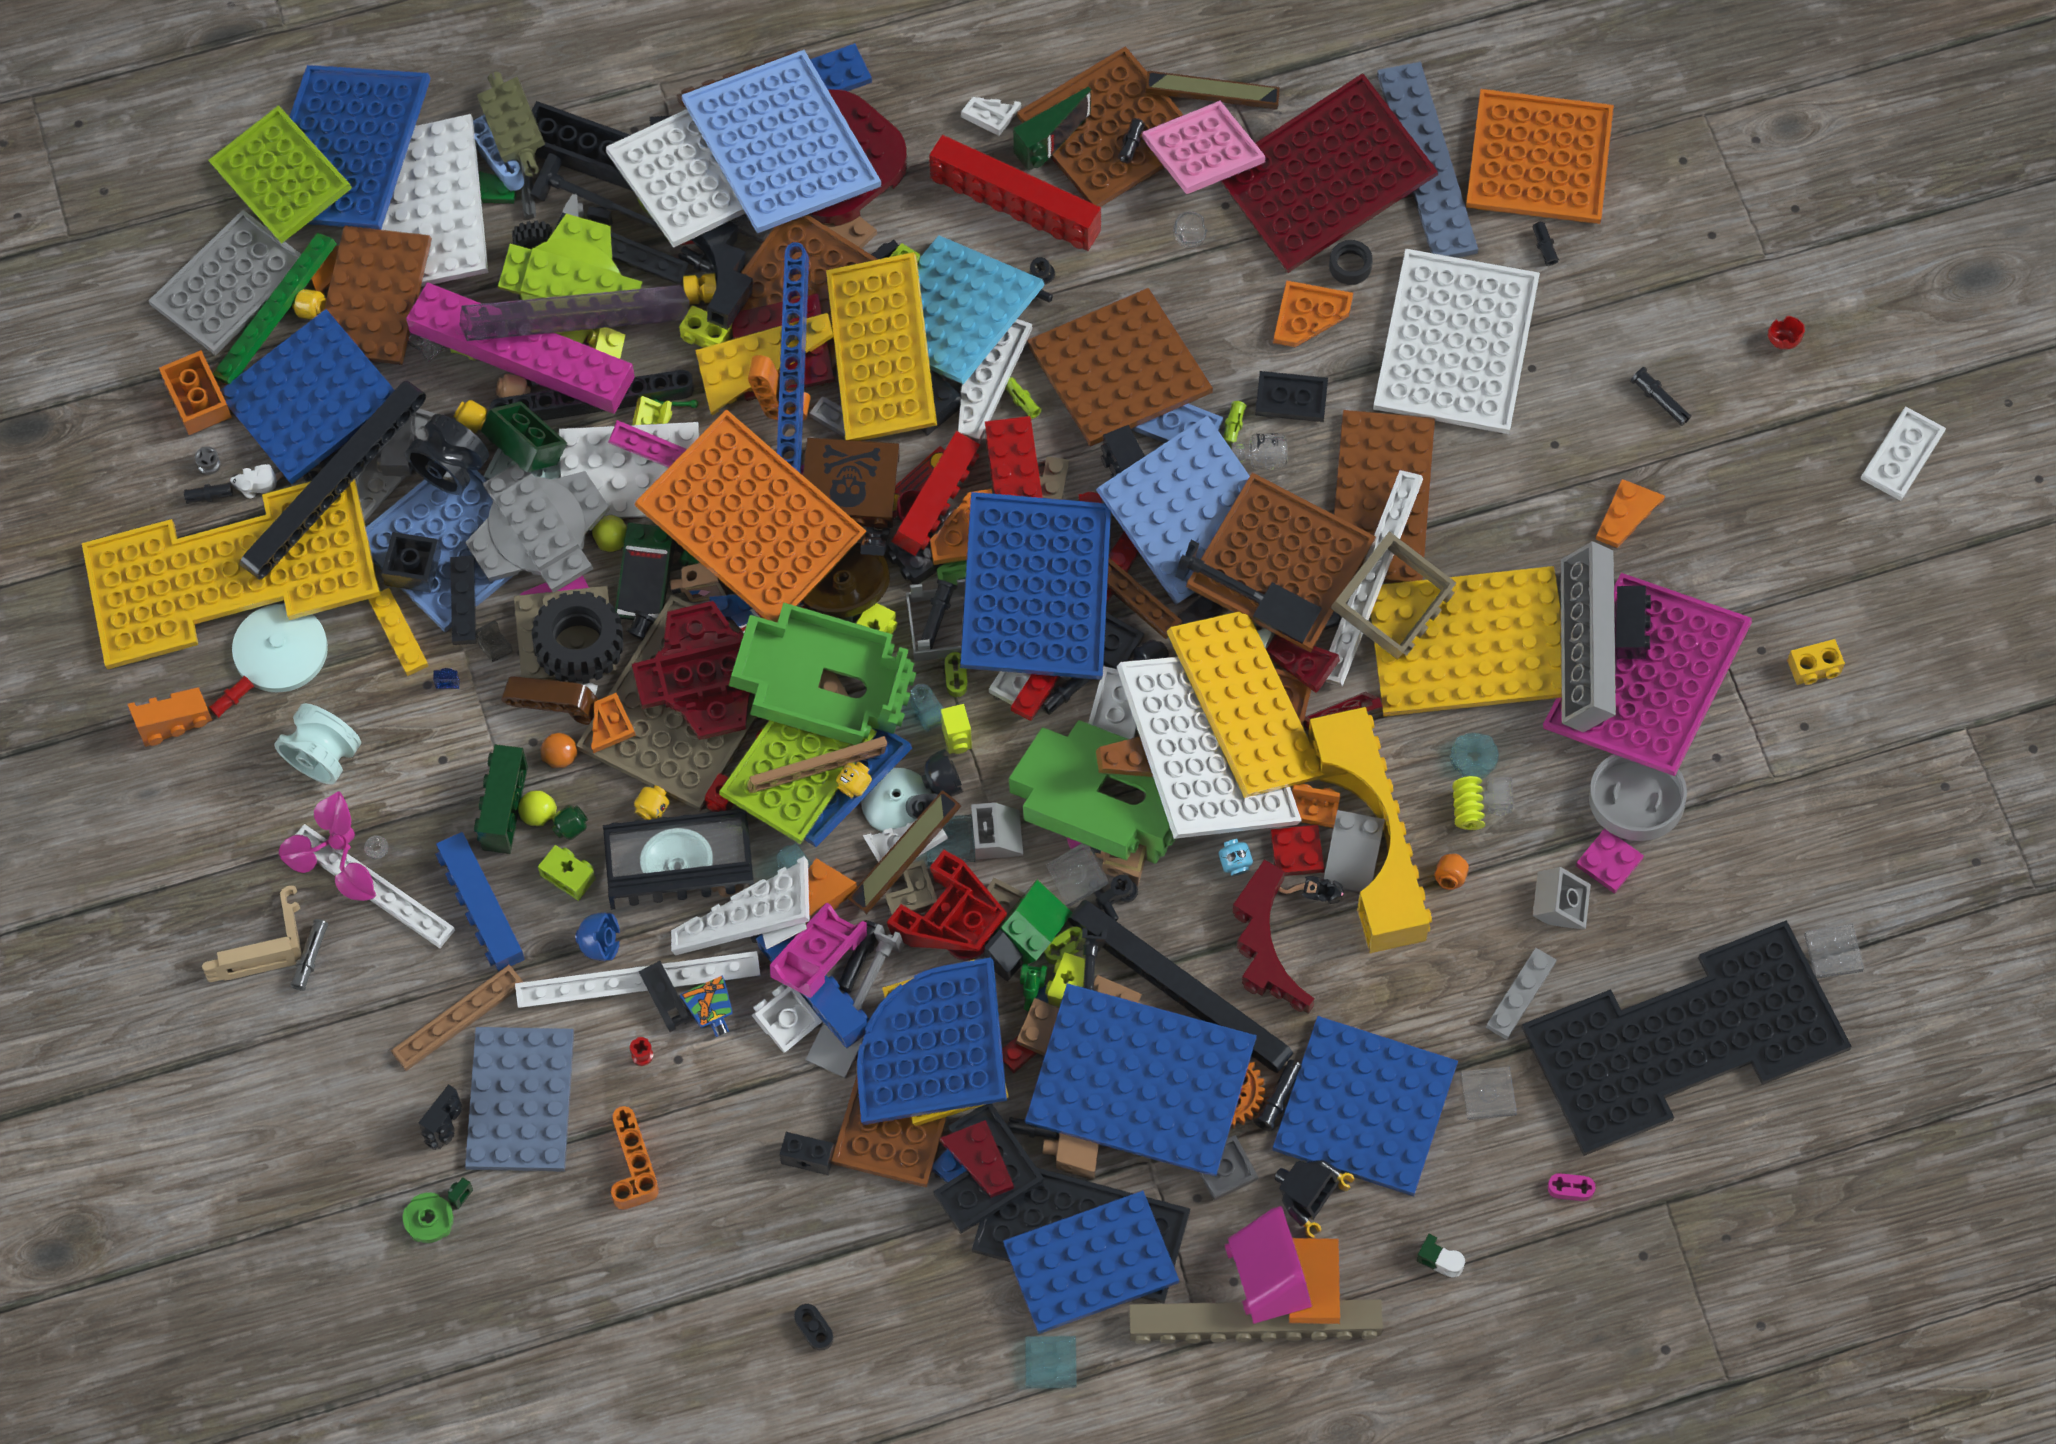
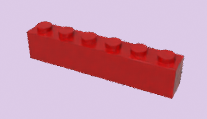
M956 430L893 537L892 543L916 556L920 548L922 550L926 548L931 539L927 536L928 533L936 531L941 522L937 519L938 516L942 515L944 517L950 507V504L947 503L948 499L954 500L960 490V487L956 485L959 481L964 483L970 472L966 468L968 465L973 467L978 459L979 454L976 451L980 446L979 443Z

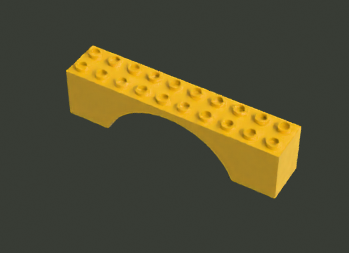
M1366 707L1310 719L1308 739L1320 762V771L1325 773L1319 780L1349 790L1363 800L1377 818L1385 819L1383 832L1387 843V858L1376 878L1360 891L1357 908L1369 952L1375 953L1426 941L1427 933L1430 932L1429 923H1432V916L1429 908L1425 909L1423 901L1426 900L1424 889L1422 886H1418V868L1416 865H1412L1410 857H1413L1410 843L1405 842L1406 828L1404 822H1400L1397 815L1400 814L1398 801L1393 800L1391 795L1393 784L1390 778H1386V761L1384 757H1380L1378 751L1381 750L1380 740L1378 736H1374L1372 730L1374 729V720L1372 715L1367 714Z

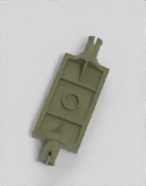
M493 72L496 79L493 78L492 74L488 75V81L492 88L477 94L478 100L503 162L506 163L512 159L522 163L525 175L533 176L531 168L534 174H537L539 171L534 160L537 148L545 145L518 77L503 82L501 73Z

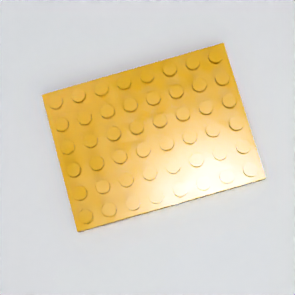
M1554 566L1450 577L1456 582L1452 588V591L1455 593L1447 603L1442 601L1439 605V608L1442 610L1434 621L1429 618L1425 624L1428 626V629L1421 638L1416 636L1413 639L1412 643L1415 646L1407 656L1402 654L1397 660L1374 642L1383 717L1562 698L1561 609ZM1428 580L1382 584L1371 612V623L1400 645L1441 590Z

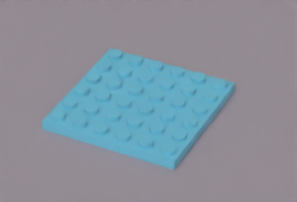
M938 235L920 257L918 263L930 370L964 385L1044 287L1043 280Z

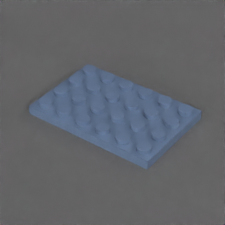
M476 1027L466 1170L565 1171L574 1029Z

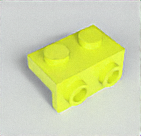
M600 325L589 333L587 343H589L591 348L620 359L625 334Z
M644 396L639 397L632 425L667 424L672 416V402L667 400L660 404Z

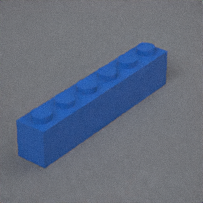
M463 832L437 843L439 852L435 854L441 867L446 866L448 870L445 873L450 886H456L458 892L455 893V896L460 906H466L468 912L465 913V916L470 926H476L478 932L475 933V936L480 946H486L488 952L485 953V956L490 966L495 965L498 972H500L508 965L513 966L524 961L523 951Z
M763 934L756 938L760 951L772 963L796 936L794 935L766 949ZM825 975V983L811 998L802 993L800 994L839 1041L848 1048L865 1035V1028L869 1018L862 1009L857 1011L853 1006L854 1001L847 992L842 994L838 989L840 986L833 976L827 977Z

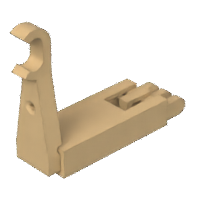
M287 886L280 892L287 937L217 952V960L208 961L202 965L208 982L227 981L296 965V960L301 958L302 951L294 912L298 911L300 906L296 902L292 904L287 903V897L291 894L295 895L297 892L295 886Z

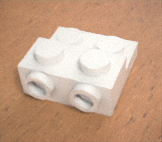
M782 984L772 992L774 997L767 1002L763 999L753 1007L756 1012L751 1016L763 1031L770 1035L784 1053L822 1023V1020L798 991Z

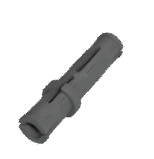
M314 919L302 956L296 962L297 969L290 984L296 990L304 991L310 973L314 972V962L325 931L328 928V923L323 920Z

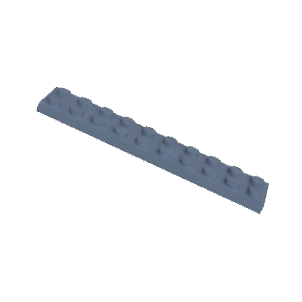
M1421 62L1378 70L1377 76L1386 104L1438 171V176L1413 191L1430 252L1455 258L1477 254L1476 240Z

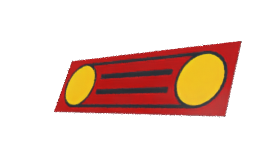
M939 446L895 486L893 518L898 516L897 500L901 493L907 490H922L945 451L944 448Z

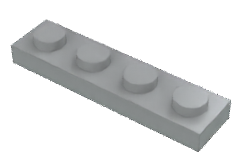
M1535 948L1487 1023L1486 1028L1508 1040L1557 960Z

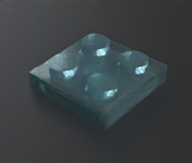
M1076 1336L1025 1337L1026 1388L1077 1387Z

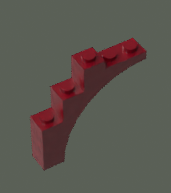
M1264 859L1233 904L1235 918L1242 923H1249L1238 939L1237 949H1239V952L1248 959L1254 958L1242 975V984L1251 994L1257 993L1261 996L1269 989V992L1275 998H1283L1290 1002L1291 1007L1299 1012L1304 1011L1309 1014L1314 1007L1315 998L1300 988L1287 974L1277 957L1271 938L1270 913L1275 896L1284 881L1285 871Z

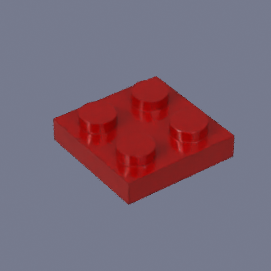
M1318 825L1271 829L1274 865L1285 871L1284 876L1324 873Z

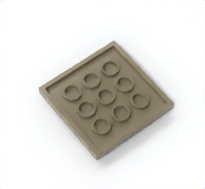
M607 586L514 596L521 677L556 681L555 674L549 676L544 668L540 667L537 662V656L534 653L532 628L535 616L539 615L538 610L543 605L547 607V601L551 598L558 599L560 598L559 594L566 592L569 595L573 594V591H580V594H586V592L594 593L596 598L598 596L605 598L607 604L609 603ZM572 626L562 631L556 638V641L565 648L579 650L594 644L600 635L594 629L587 626ZM613 664V670L609 674L604 672L603 675L616 674V665Z

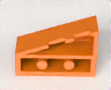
M199 687L171 693V698L157 701L156 697L150 698L147 704L136 706L135 702L127 704L145 747L158 745L167 738L181 736L187 730L203 727L212 721Z
M817 858L808 869L809 921L826 903H829L834 910L837 909L857 888L856 882Z

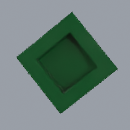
M462 1177L448 1191L449 1195L447 1197L450 1204L458 1210L473 1191L471 1182Z

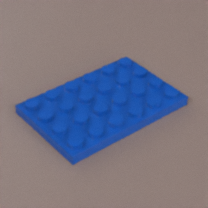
M1144 1191L1003 1241L1038 1334L1179 1284L1178 1275Z

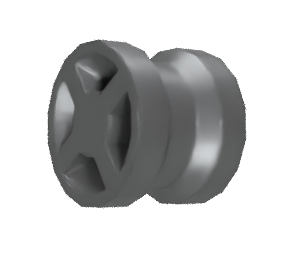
M208 446L201 447L195 453V461L202 474L212 475L218 472L221 463L214 448Z

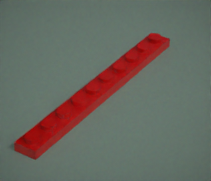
M1125 531L1110 552L1109 558L1127 573L1139 555V551ZM1108 589L1106 604L1113 595ZM1031 674L1011 705L1010 711L1032 721L1060 676Z

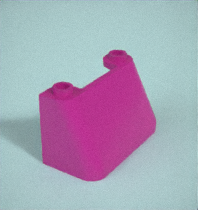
M1282 1206L1270 1209L1228 1238L1229 1243L1224 1244L1228 1259L1233 1258L1236 1263L1246 1300H1242L1246 1315L1251 1314L1254 1324L1312 1307L1302 1267Z

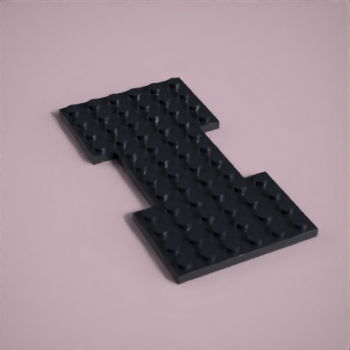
M1787 920L1699 954L1698 959L1707 977L1621 1010L1610 989L1522 1024L1521 1028L1583 1156L1673 1121L1674 1115L1665 1098L1752 1064L1761 1084L1764 1085L1851 1049L1852 1046Z

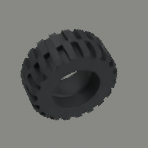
M573 591V594L569 595L566 592L559 594L560 598H551L547 601V607L543 605L538 610L539 615L535 616L533 621L532 639L537 662L549 676L555 674V678L558 681L563 682L564 679L571 683L583 681V684L590 683V680L594 678L597 681L603 678L604 672L609 674L613 670V664H618L621 659L620 654L623 653V630L619 613L615 612V607L611 603L606 604L605 598L601 596L596 598L594 593L591 592L580 594V591ZM572 626H587L594 629L600 635L594 644L579 650L565 648L556 641V638L562 631Z

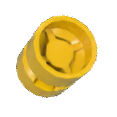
M715 273L702 274L701 278H698L696 275L683 276L686 306L697 305L702 300L705 303L711 302L716 290Z

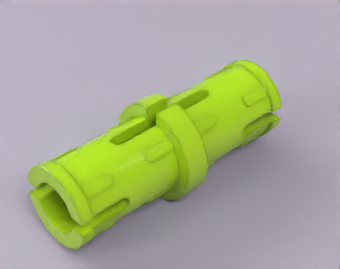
M1009 378L1005 390L1012 396L1015 405L1020 406L1028 416H1031V419L1036 418L1041 413V408L1030 398L1031 394L1024 390L1015 378Z
M1241 401L1231 403L1229 416L1225 419L1224 423L1226 428L1223 438L1230 448L1236 446L1238 433L1243 426L1242 417L1246 405Z

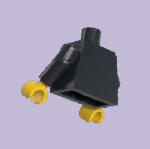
M1325 1160L1298 1161L1290 1171L1280 1168L1275 1175V1181L1281 1183L1279 1190L1283 1195L1282 1202L1288 1214L1300 1226L1306 1228L1305 1234L1308 1238H1315L1309 1231L1310 1227H1314L1318 1232H1321V1226L1315 1222L1311 1223L1309 1219H1315L1337 1185L1342 1191H1348L1351 1188L1344 1183V1179L1351 1183L1354 1181L1352 1174L1345 1173L1342 1175L1338 1168Z

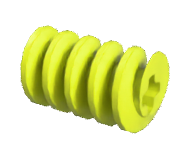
M1468 776L1459 778L1452 784V789L1454 790V816L1456 817L1455 825L1460 829L1479 830L1485 827V822L1480 821L1485 815L1483 812H1479L1484 809V805L1479 803L1483 801V796L1479 794L1483 792V787L1479 786L1482 780L1478 777Z

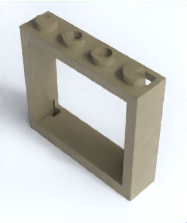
M1389 531L1330 608L1398 660L1402 654L1407 656L1415 646L1412 643L1413 639L1416 636L1421 638L1428 629V626L1425 624L1429 618L1434 621L1442 609L1439 608V605L1442 601L1447 603L1455 593L1452 591V588L1456 582ZM1387 549L1441 590L1400 645L1346 604Z

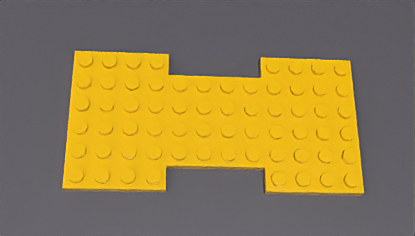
M355 479L263 579H257L241 567V558L310 482L262 494L266 515L177 539L175 524L170 519L82 543L103 659L107 670L197 646L199 644L195 624L284 600L289 620L381 596Z

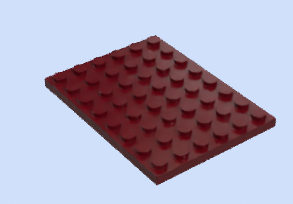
M1362 73L1257 141L1255 144L1265 155V163L1223 179L1220 182L1287 273H1289L1438 176V171Z

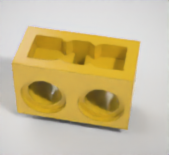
M1835 639L1791 650L1787 659L1796 685L1803 683L1810 685L1818 679L1826 677L1827 679H1833L1842 673L1845 665ZM1823 659H1829L1833 663H1826ZM1801 665H1807L1811 669H1804Z

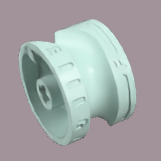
M301 704L293 716L294 723L297 726L296 731L291 735L281 734L274 744L275 749L284 760L303 774L321 783L335 784L343 772L338 762L341 757H353L361 745V740L351 727L332 713L312 704Z

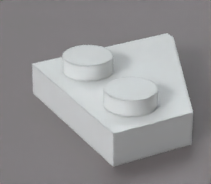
M972 97L961 111V117L1000 136L1021 109V103L1014 101V105L1000 104L1001 100H986L984 98Z

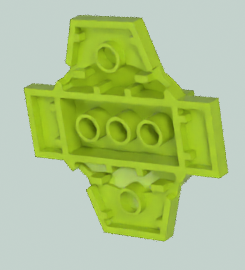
M566 214L547 242L532 248V250L510 244L498 289L520 295L523 303L528 307L529 323L583 344L593 327L601 325L607 320L630 326L642 281L621 276V273H619L618 268L612 261L610 226Z

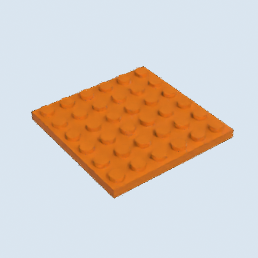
M1480 89L1466 208L1600 224L1614 105Z

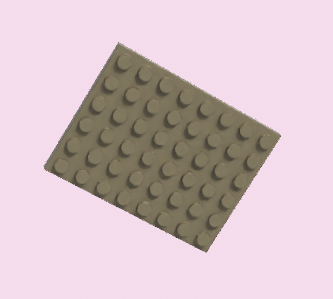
M671 595L608 694L609 696L617 693L636 736L593 753L591 748L593 740L592 720L576 747L577 750L651 787H654V785L661 787L667 792V795L701 811L706 803L704 797L717 775L719 773L724 774L758 719L757 716L750 715L756 694L752 693L749 696L745 730L703 740L697 738L680 712L670 707L666 708V704L642 709L631 664L653 659L657 652L664 648L667 611L693 606ZM729 623L732 631L744 634L740 628Z

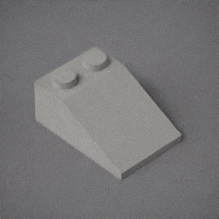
M1337 810L1324 879H1329L1331 882L1336 880L1342 884L1344 891L1360 894V891L1373 881L1385 819Z

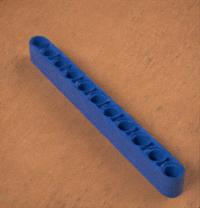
M794 242L786 247L784 261L777 454L784 459V455L788 451H794L792 458L784 460L801 474L809 256L802 244ZM795 253H802L800 258L792 259ZM795 274H801V278L798 281H791ZM794 296H800V300L797 303H790ZM793 318H799L798 324L789 325ZM791 341H799L796 347H788ZM792 362H797V363H798V365H797V367H796L795 369H793V370H788V369H787V368H788V365H789L790 363H792ZM792 384L797 385L793 392H787L788 386ZM789 407H796L794 413L786 414V410ZM795 429V433L792 436H785L787 430Z

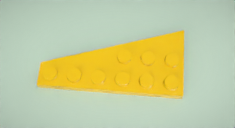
M828 313L807 318L805 353L813 351L834 337ZM799 321L789 323V325H796ZM782 326L695 350L712 416L728 403L732 404L735 402L736 398L745 392L753 390L748 381L753 356L762 355L770 358L777 372H780ZM791 341L788 347H796L799 341Z

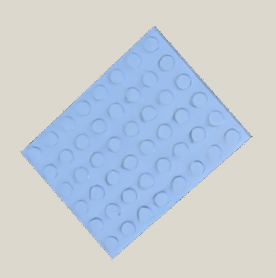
M805 50L682 95L684 105L757 233L881 187L880 178Z

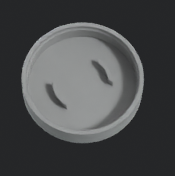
M1613 754L1602 761L1593 774L1589 803L1596 820L1610 833L1627 840L1647 841L1667 834L1679 823L1685 809L1687 787L1679 769L1676 775L1672 776Z

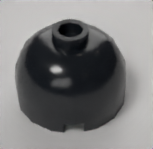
M945 748L927 759L924 765L925 775L921 776L926 789L931 788L935 794H939L943 790L952 797L963 793L964 790L960 787L962 783L953 761L949 760V752Z

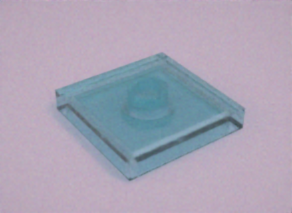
M971 814L953 816L943 827L948 839L927 851L928 866L933 864L943 850L950 852L964 862H975Z

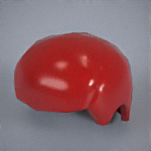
M1786 316L1782 321L1776 319L1769 327L1767 334L1769 341L1776 348L1788 350L1796 348L1800 344L1805 333V327L1799 319Z

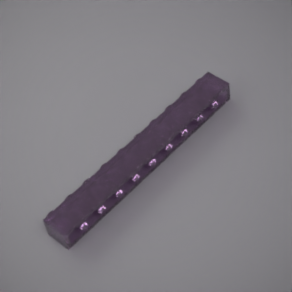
M675 285L461 306L459 325L466 340L473 341L683 320L688 313L689 300L682 286Z

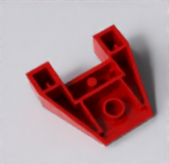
M943 850L930 866L934 881L946 887L944 892L924 917L900 904L887 921V925L892 936H894L895 932L900 933L903 942L910 947L979 951L1007 916V912L962 859Z

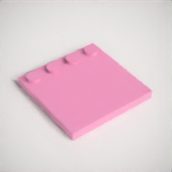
M1221 101L1142 132V139L1186 194L1265 163V155Z

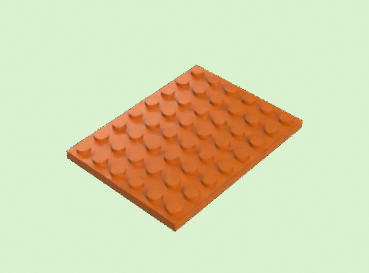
M727 409L634 504L764 619L778 622L783 602L798 606L867 532Z

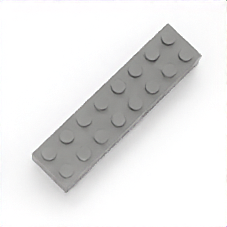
M1593 541L1561 559L1562 724L1583 733L1616 715L1613 550Z

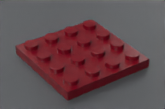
M809 295L807 300V318L823 314L819 295ZM800 298L792 299L790 303H797ZM783 302L740 311L731 325L734 339L782 326ZM793 318V319L790 321V323L799 321L800 319H799V318ZM828 341L813 351L805 353L804 388L835 381ZM798 363L789 364L787 369H795ZM792 384L788 386L787 390H795L797 385ZM753 390L744 393L746 401L757 399Z

